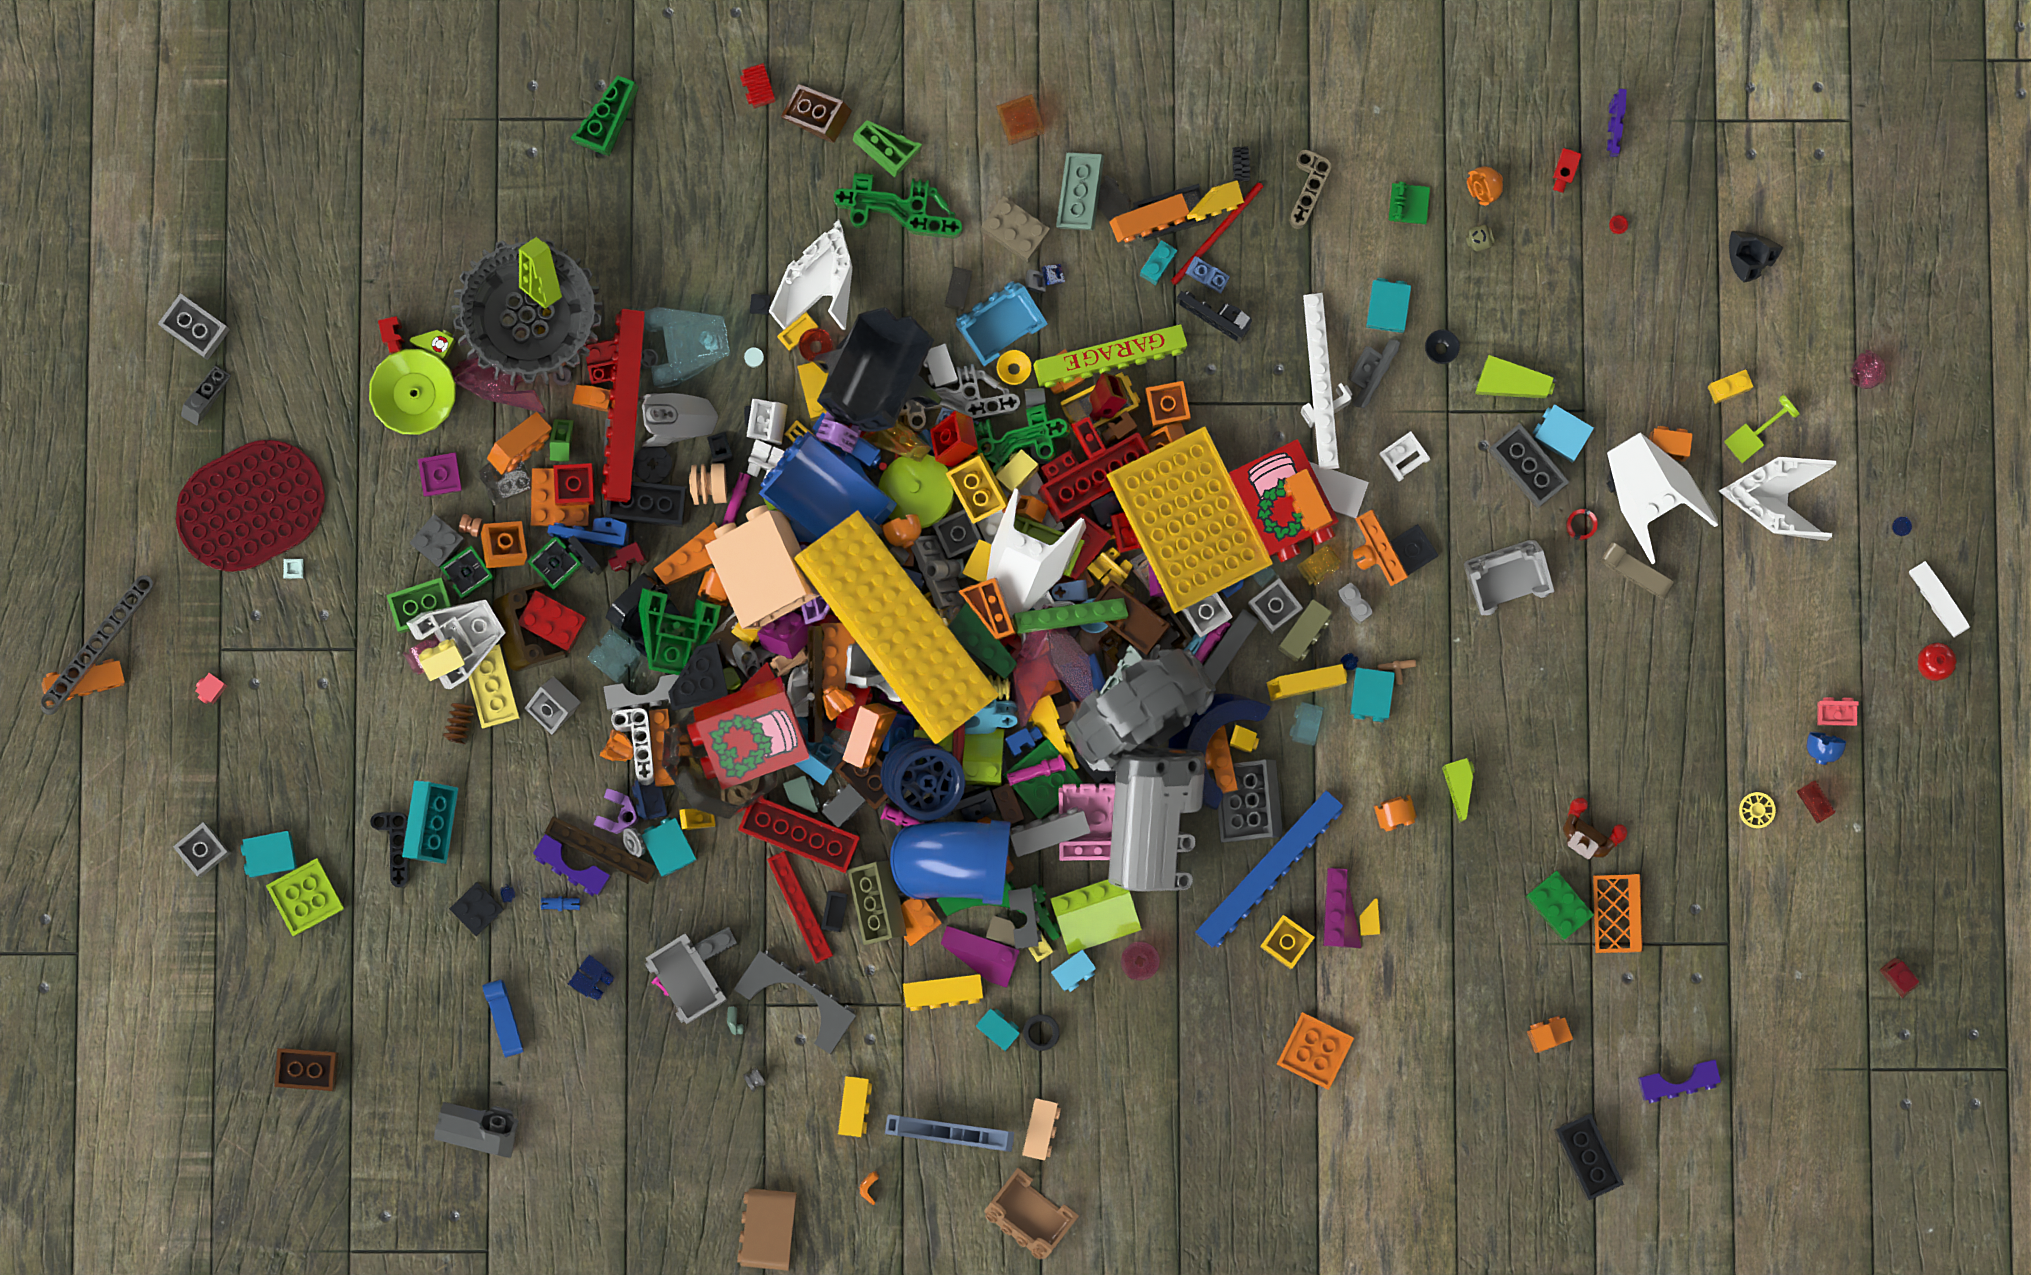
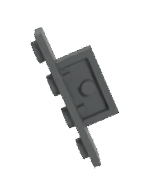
M1390 339L1382 354L1369 346L1365 347L1348 377V380L1362 388L1353 404L1355 407L1365 408L1370 403L1374 390L1379 387L1383 374L1389 369V363L1399 351L1398 347L1401 344L1399 341Z

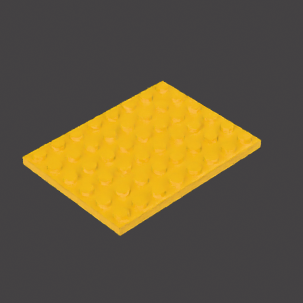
M1205 426L1106 475L1174 613L1273 564Z

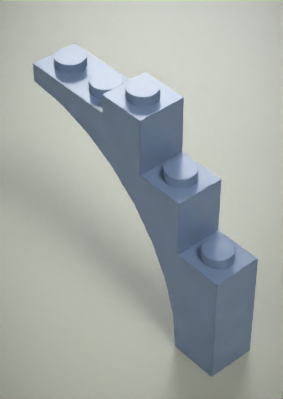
M895 1115L887 1116L885 1134L1012 1152L1014 1132Z

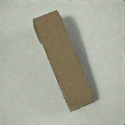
M1309 150L1299 152L1296 160L1298 168L1310 173L1291 213L1290 224L1295 229H1301L1306 225L1331 170V162L1327 158ZM1307 156L1310 159V163L1303 164L1300 158ZM1325 164L1328 170L1320 172L1317 166ZM1317 181L1320 187L1312 189L1309 183ZM1304 198H1309L1312 201V204L1310 206H1304L1301 200ZM1301 210L1303 211V215L1299 223H1297L1296 218L1299 216Z
M1611 542L1601 557L1600 562L1655 596L1664 599L1674 582L1625 553L1626 550L1620 545Z

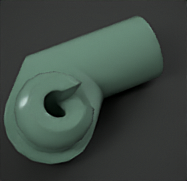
M728 1007L727 1024L732 1034L741 1035L744 1032L743 1024H737V1008Z

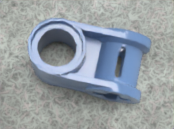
M1086 580L1055 585L1051 591L1052 599L1054 601L1072 602L1088 600ZM1058 588L1065 592L1062 598H1059V595H1055Z

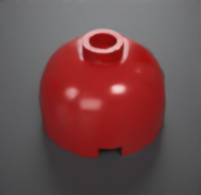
M1942 643L1927 645L1920 651L1917 658L1918 670L1923 677L1931 681H1941L1951 676L1957 662L1953 650Z

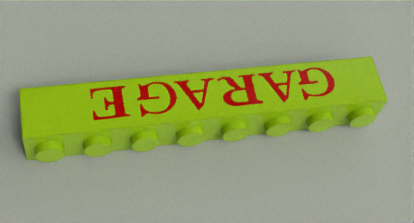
M1180 324L1036 360L1033 366L1039 387L1045 386L1050 388L1057 385V382L1069 383L1077 377L1085 379L1093 376V373H1108L1111 369L1117 367L1118 370L1129 367V364L1136 363V365H1141L1153 358L1155 361L1161 360L1168 354H1172V356L1180 355L1186 349L1187 342Z

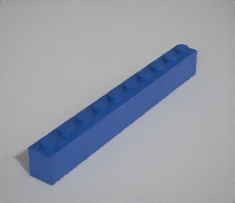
M1326 790L1195 933L1211 948L1214 945L1219 947L1225 940L1223 936L1226 932L1232 933L1238 926L1236 923L1240 917L1245 919L1251 912L1250 906L1253 903L1258 905L1265 897L1262 893L1266 889L1270 891L1278 883L1275 879L1279 875L1284 876L1291 869L1288 865L1293 860L1297 862L1304 855L1301 851L1306 846L1310 848L1317 841L1314 837L1319 832L1323 834L1330 827L1327 823L1332 818L1336 820L1343 811L1340 809L1343 805Z

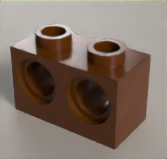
M1009 783L992 790L1004 821L1010 822L1011 826L1025 820Z

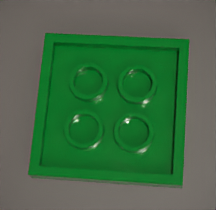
M1045 739L1002 775L1008 781L1006 774L1041 764V761L1044 759L1048 761L1057 758L1060 753L1049 739ZM1064 758L1066 771L1060 770L1051 773V776L1042 775L1012 785V788L1037 819H1041L1059 804V788H1063V784H1076V788H1079L1080 784H1084Z

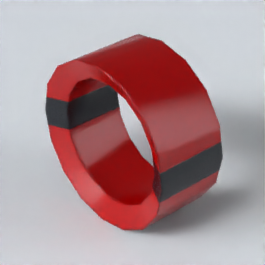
M1586 509L1574 511L1566 522L1568 534L1575 540L1580 541L1592 537L1598 526L1594 513ZM1580 514L1588 516L1593 525L1591 532L1583 536L1576 534L1571 527L1573 517Z

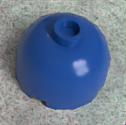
M1810 732L1806 746L1810 756L1816 759V763L1827 765V762H1834L1843 755L1846 747L1844 739L1834 735L1832 737L1825 736L1826 733Z

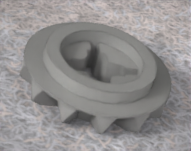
M632 827L625 829L623 833L625 847L633 856L640 857L645 853L644 840L641 838V834Z

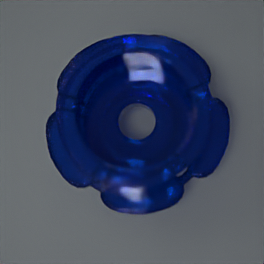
M1348 653L1341 658L1340 662L1346 671H1351L1357 667L1359 658L1354 656L1353 653Z
M506 884L505 887L500 888L503 902L512 903V899L515 898L513 887H509Z

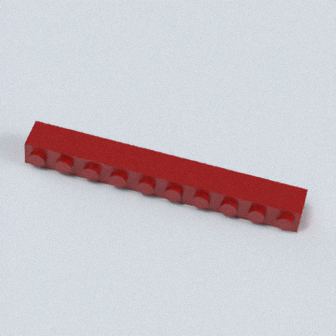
M621 309L615 317V325L618 328L617 333H614L613 343L616 344V351H613L612 363H615V366L610 376V381L613 382V389H610L609 400H612L611 408H608L607 418L610 419V426H607L606 438H609V442L605 446L604 452L605 457H607V464H604L603 475L606 476V480L602 484L601 493L604 494V500L628 502L630 500L645 311Z

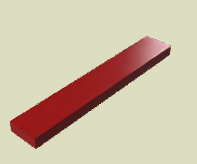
M785 851L768 858L767 861L815 963L817 964L834 956Z

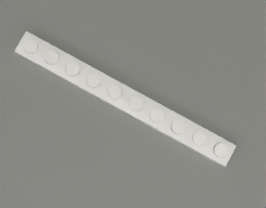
M1323 293L1308 294L1303 296L1319 469L1339 468L1324 299Z

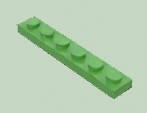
M1124 598L1013 614L1017 634L1126 619L1128 617Z

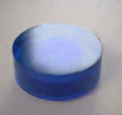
M1899 517L1892 523L1893 533L1900 537L1906 536L1912 529L1911 521L1906 517Z

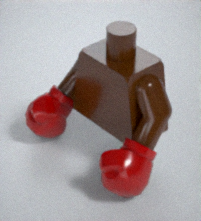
M1575 798L1570 804L1568 818L1563 826V832L1567 837V845L1589 860L1593 857H1606L1614 847L1626 839L1628 834L1626 827L1622 824L1616 825L1611 832V836L1607 838L1579 819L1581 813L1588 808V802L1584 798Z

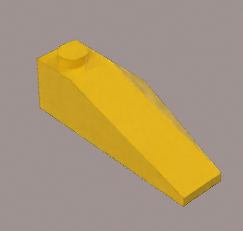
M1047 695L1026 707L1027 711L1024 712L1027 721L1032 722L1034 727H1038L1044 739L1050 740L1073 771L1077 770L1079 767L1071 746L1065 742L1066 733L1061 725L1058 726L1059 715L1051 696Z

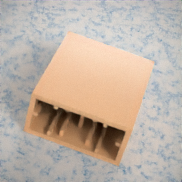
M767 505L759 506L746 514L748 522L738 528L735 523H729L714 531L717 539L705 545L742 629H760L764 625L820 596V593L794 561V558L802 550L787 517L780 511H770Z

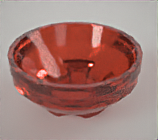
M808 329L799 339V352L805 360L813 362L816 355L833 350L832 338L823 329ZM819 342L822 346L821 350L816 353L812 352L810 349L811 343Z

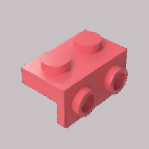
M1832 697L1823 698V701L1817 702V725L1857 726V706H1859V702L1854 701V698H1842V701H1834Z

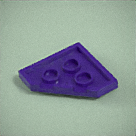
M1619 89L1614 94L1611 102H1609V113L1612 114V117L1608 121V132H1611V138L1607 140V151H1610V157H1617L1620 152L1618 142H1620L1622 137L1623 122L1621 121L1624 118L1626 109L1627 89Z

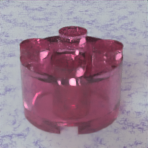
M436 635L432 637L434 641L430 638L410 648L409 654L407 651L403 652L413 673L420 675L425 672L420 663L419 655L425 649H432L440 644Z
M1145 942L1130 944L1121 956V968L1124 974L1134 981L1150 979L1159 968L1160 959L1158 952L1153 946ZM1138 956H1140L1141 959H1145L1143 967H1140L1139 964H1135V961H1137Z

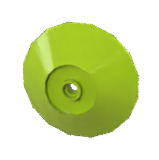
M404 349L389 355L376 367L370 381L369 401L375 416L387 428L401 434L420 435L436 429L449 416L455 403L456 383L450 368L437 355L423 349ZM417 391V396L412 397L411 392Z

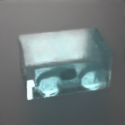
M1301 702L1300 706H1296L1294 717L1297 718L1296 724L1291 725L1289 736H1292L1291 741L1310 746L1315 745L1323 707Z

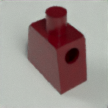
M1104 372L1101 374L1089 397L1093 408L1089 415L1095 421H1099L1101 417L1112 419L1127 402L1119 377Z
M1893 958L1879 969L1902 999L1919 985L1918 979L1902 960Z

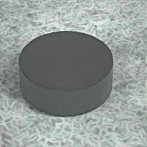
M563 366V379L560 378L559 374L553 373L555 383L560 386H566L572 380L570 369Z

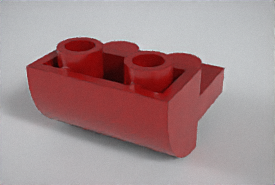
M613 339L586 344L585 347L590 350L589 357L586 356L591 384L610 381L611 371L614 370L615 363H612L613 351H616V344L613 343Z
M1125 512L1110 515L1118 552L1122 553L1137 548L1142 549Z

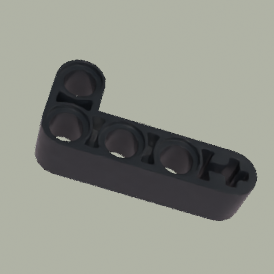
M400 812L375 813L370 819L371 826L378 831H389L390 881L397 888H405L410 881V858L404 857V863L401 865L395 863V858L398 855H403L408 817ZM402 816L404 823L402 826L397 827L394 823L395 819ZM378 817H383L385 820L382 827H377L375 824ZM401 835L404 837V843L401 846H397L395 838ZM395 868H405V871H401V876L404 877V881H401V884L395 880L399 877V871H395Z

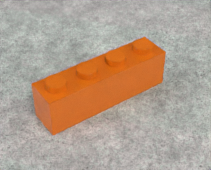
M1181 193L1114 217L1109 223L1117 242L1125 241V243L1134 241L1136 236L1146 237L1152 234V230L1158 229V231L1169 228V224L1179 225L1185 222V218L1190 212Z

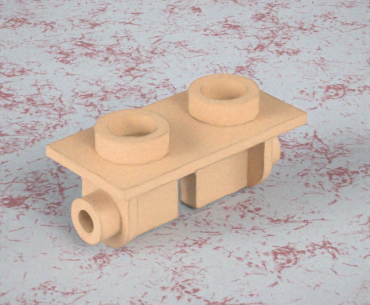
M804 647L794 659L781 655L771 659L772 662L769 664L773 669L772 671L779 677L780 675L788 674L793 667L804 664L808 659V653L805 651L806 648Z

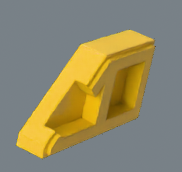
M1374 899L1359 916L1361 936L1380 934L1378 899Z

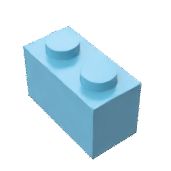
M1081 950L1053 970L1051 974L1064 992L1066 990L1071 992L1079 986L1077 982L1084 978L1086 981L1095 975L1093 971L1096 968L1085 952Z

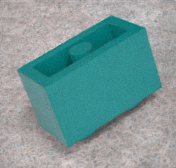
M1161 240L1140 271V276L1156 286L1177 255V250Z
M990 1008L976 1027L1006 1051L1020 1035L1018 1032L1019 1027L1012 1021L1007 1023L1003 1019L1005 1015L998 1009L993 1011Z

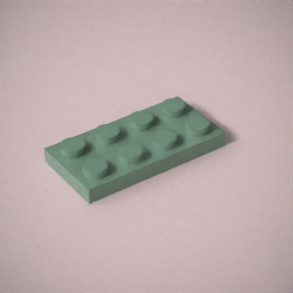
M1066 153L1057 228L1094 231L1104 162L1102 154Z

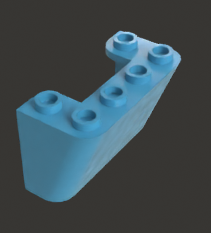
M1012 281L1006 284L1003 291L991 294L988 297L989 300L976 304L972 307L973 310L968 314L963 313L956 318L957 322L955 325L984 366L999 357L1000 354L998 352L1024 334L1028 332L1034 334L1048 324L1026 288L1019 282L1014 283Z

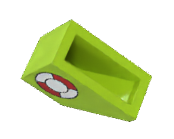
M435 330L410 339L411 344L437 355L444 362L456 341L452 338L453 334L445 330L442 332Z

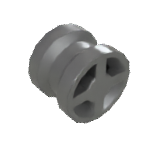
M754 1068L752 1073L743 1075L753 1092L758 1086L766 1084L757 1068Z

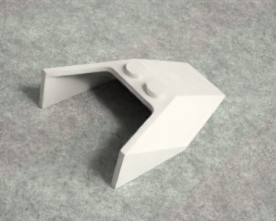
M1641 432L1607 452L1621 511L1651 564L1655 563V555L1652 550L1647 525L1650 521L1675 506L1685 503L1716 527L1718 525L1716 514L1688 470Z
M1016 488L1013 491L992 543L987 580L992 578L998 579L1012 619L1014 613L1029 611L1061 579L1086 529L1084 519L1080 518L1053 545H1047L1015 530L1016 506L1021 498L1019 490Z

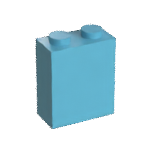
M1554 404L1552 409L1548 407L1545 411L1543 424L1538 423L1533 431V434H1535L1534 440L1573 463L1594 428Z

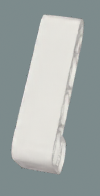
M641 708L616 711L611 717L612 724L617 731H632L636 775L641 784L650 785L655 777L650 722L647 712ZM637 716H644V721L640 723L635 721ZM619 718L626 719L622 725L616 724V721ZM640 734L647 736L644 741H638L637 737ZM646 752L649 754L646 759H639L641 753ZM643 767H646L647 772H648L646 778L643 777V775H644V769H643Z

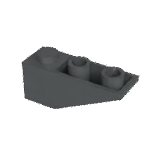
M214 366L183 404L181 416L197 426L209 412L231 375Z

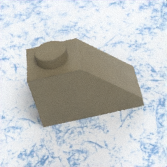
M1000 913L997 916L993 915L986 938L1015 947L1013 934L1015 927L1012 921L1008 920L1009 916Z

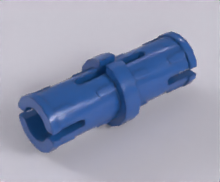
M563 896L558 898L541 897V903H549L542 904L541 910H580V905L572 904L580 903V898H563Z

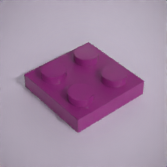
M456 453L418 459L424 497L462 491Z

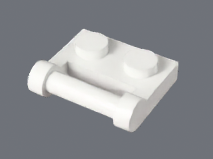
M1411 431L1379 453L1399 482L1404 479L1403 476L1420 464L1430 461L1428 454ZM1416 451L1418 452L1419 457L1398 470L1397 464Z

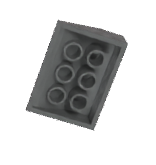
M1276 760L1234 763L1233 768L1238 790L1219 794L1216 783L1221 843L1283 837Z

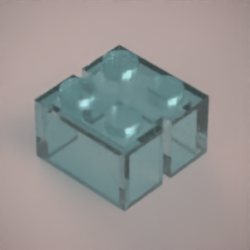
M609 629L600 640L602 645L600 647L596 645L586 659L619 684L628 672V669L624 666L627 664L629 667H632L642 654L612 629Z

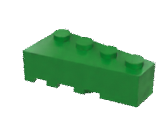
M617 75L604 92L598 104H595L592 112L582 121L579 129L570 138L578 145L610 156L639 89L634 81Z

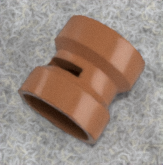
M463 514L459 525V532L464 534L470 533L471 536L478 537L483 519H473L470 515Z

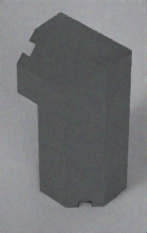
M443 1102L438 1116L439 1121L435 1128V1140L511 1158L515 1148L519 1122L517 1118L513 1117L511 1110L494 1106L490 1111L486 1112V1110L479 1111Z

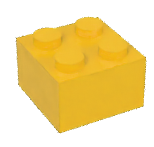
M1282 915L1260 947L1289 969H1292L1315 937L1285 915Z

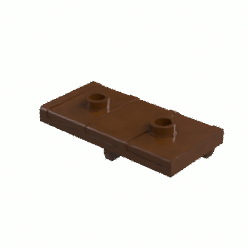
M1110 579L1093 602L1124 598L1128 617L1126 619L1105 621L1104 623L1148 656L1171 625Z

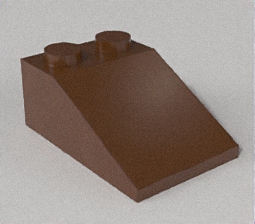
M798 84L781 118L819 138L835 143L852 110L842 100Z

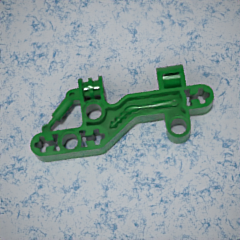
M854 172L852 189L840 188L833 195L834 203L838 208L851 210V224L856 229H862L867 225L869 211L889 213L914 235L958 238L962 234L961 222L955 219V213L951 212L948 208L949 205L939 194L938 190L929 187V180L922 182V179H919L918 182L915 181V178H912L910 196L908 199L902 200L894 193L872 191L873 174ZM914 192L918 193V195H921V193H925L924 198L921 196L913 197ZM841 195H845L846 198L843 202L839 200ZM850 195H853V197H852L853 204H850V199H851ZM928 197H933L939 206L947 211L949 218L926 215ZM915 202L923 204L920 210H915L912 206ZM857 215H862L864 221L856 223L854 218ZM915 221H918L919 223L917 228H913L912 225L915 223ZM924 221H927V222H926V228H927V230H924V226H923V225H924ZM933 222L940 225V228L936 231L930 229V225ZM943 223H946V232H943ZM952 225H956V228H958L955 232H951L950 228H952Z
M1046 404L1027 408L1026 414L1029 426L1009 431L1000 440L995 438L990 419H987L986 423H983V421L979 422V425L973 423L978 454L983 453L989 466H991V462L996 464L992 470L994 475H996L997 470L1001 466L1005 467L1009 458L1015 452L1026 447L1035 445L1036 452L1040 458L1046 461L1053 460L1057 455L1054 440L1068 436L1071 431L1070 424L1060 418L1050 420ZM1059 424H1061V425L1064 426V428H1062V432H1060V431H1058V430H1053V431L1051 430V428H1053V429L1059 428V427H1060ZM987 434H989V438L981 440L980 436L987 437ZM991 443V450L985 453L984 445ZM1049 446L1051 453L1048 456H1044L1043 449Z

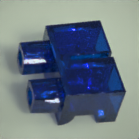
M589 954L579 969L589 975L592 980L577 970L568 985L584 996H590L599 1001L604 992L596 986L600 981L610 986L615 978L608 972L609 969Z

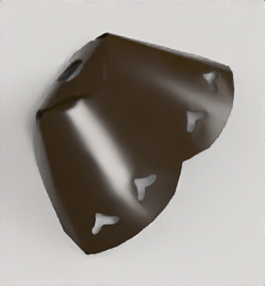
M734 616L727 622L724 630L711 636L706 644L717 642L720 638V644H717L722 666L737 669L739 667L732 649L735 643L741 641V639L732 633L733 629L731 627L735 626L736 622H739L737 616ZM759 640L758 642L753 641L750 647L753 650L759 647Z

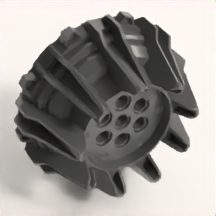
M515 238V244L512 245L507 244L504 240L497 242L495 251L492 253L484 249L482 251L483 258L478 263L473 260L470 261V266L473 270L463 271L459 277L464 288L454 290V297L460 299L459 305L452 306V313L459 315L453 319L454 327L465 333L458 340L459 346L468 344L472 349L467 353L468 360L479 357L478 366L483 370L489 367L496 368V381H498L500 375H512L510 380L511 386L514 385L517 375L522 376L525 383H534L536 377L541 375L546 385L549 384L547 374L557 373L563 379L564 372L562 367L564 365L577 366L580 363L578 355L587 357L590 355V350L585 347L587 342L596 343L598 341V336L591 329L601 324L602 316L596 311L602 309V302L594 301V295L599 293V287L590 286L588 283L593 274L589 268H579L581 264L579 257L574 261L567 255V248L560 252L555 249L554 241L548 239L544 242L550 247L562 298L547 308L542 307L538 302H530L528 300L529 295L519 288V248L528 242H518V238ZM517 299L520 303L517 306H511L509 301ZM548 309L551 311V315L545 317L541 314V311ZM530 313L533 317L530 320H524L522 315ZM510 316L514 321L511 324H506L503 322V319ZM537 327H543L545 329V332L543 334H537L535 332V329ZM522 330L527 335L524 338H519L516 336V333Z

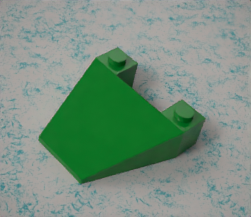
M643 588L638 608L649 669L679 675L697 646L706 644L717 625L721 605L696 599L692 618L664 612L667 594Z

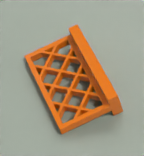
M1640 874L1593 876L1595 953L1643 952ZM1609 879L1617 880L1614 883H1612ZM1620 879H1628V888L1622 893L1615 884ZM1598 880H1607L1611 886L1603 893L1598 889ZM1612 887L1621 894L1614 903L1606 896ZM1628 890H1629V898L1625 895ZM1623 896L1629 901V907L1624 912L1615 905ZM1603 897L1612 904L1605 912L1598 907V902ZM1613 906L1622 913L1614 922L1606 915ZM1604 916L1612 923L1605 932L1599 927V921ZM1623 916L1630 923V926L1625 931L1616 924ZM1614 925L1622 932L1615 941L1606 934ZM1629 929H1630V937L1626 934V932H1627ZM1623 935L1630 940V948H1621L1617 944ZM1604 936L1613 942L1608 949H1600L1599 941ZM1614 945H1616L1619 949H1611V948H1612Z

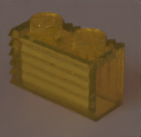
M1327 543L1298 564L1296 568L1309 586L1313 583L1317 586L1325 580L1323 576L1328 572L1332 575L1340 569L1338 565L1341 564V560Z

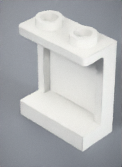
M1342 383L1336 389L1340 397L1333 401L1334 414L1349 405L1352 399L1350 389L1347 385L1343 386ZM1308 403L1302 407L1300 413L1309 427L1312 428L1315 426L1314 410Z

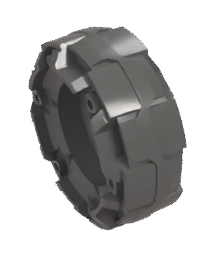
M1190 649L1160 650L1158 654L1161 658L1158 660L1141 659L1122 671L1123 681L1103 695L1096 689L1081 702L1080 707L1076 709L1072 720L1065 729L1077 751L1094 772L1116 771L1117 762L1120 760L1117 754L1123 750L1130 751L1149 746L1159 747L1189 726L1191 717L1196 712L1200 716L1211 705L1214 697L1213 692L1217 689L1199 659L1193 655Z

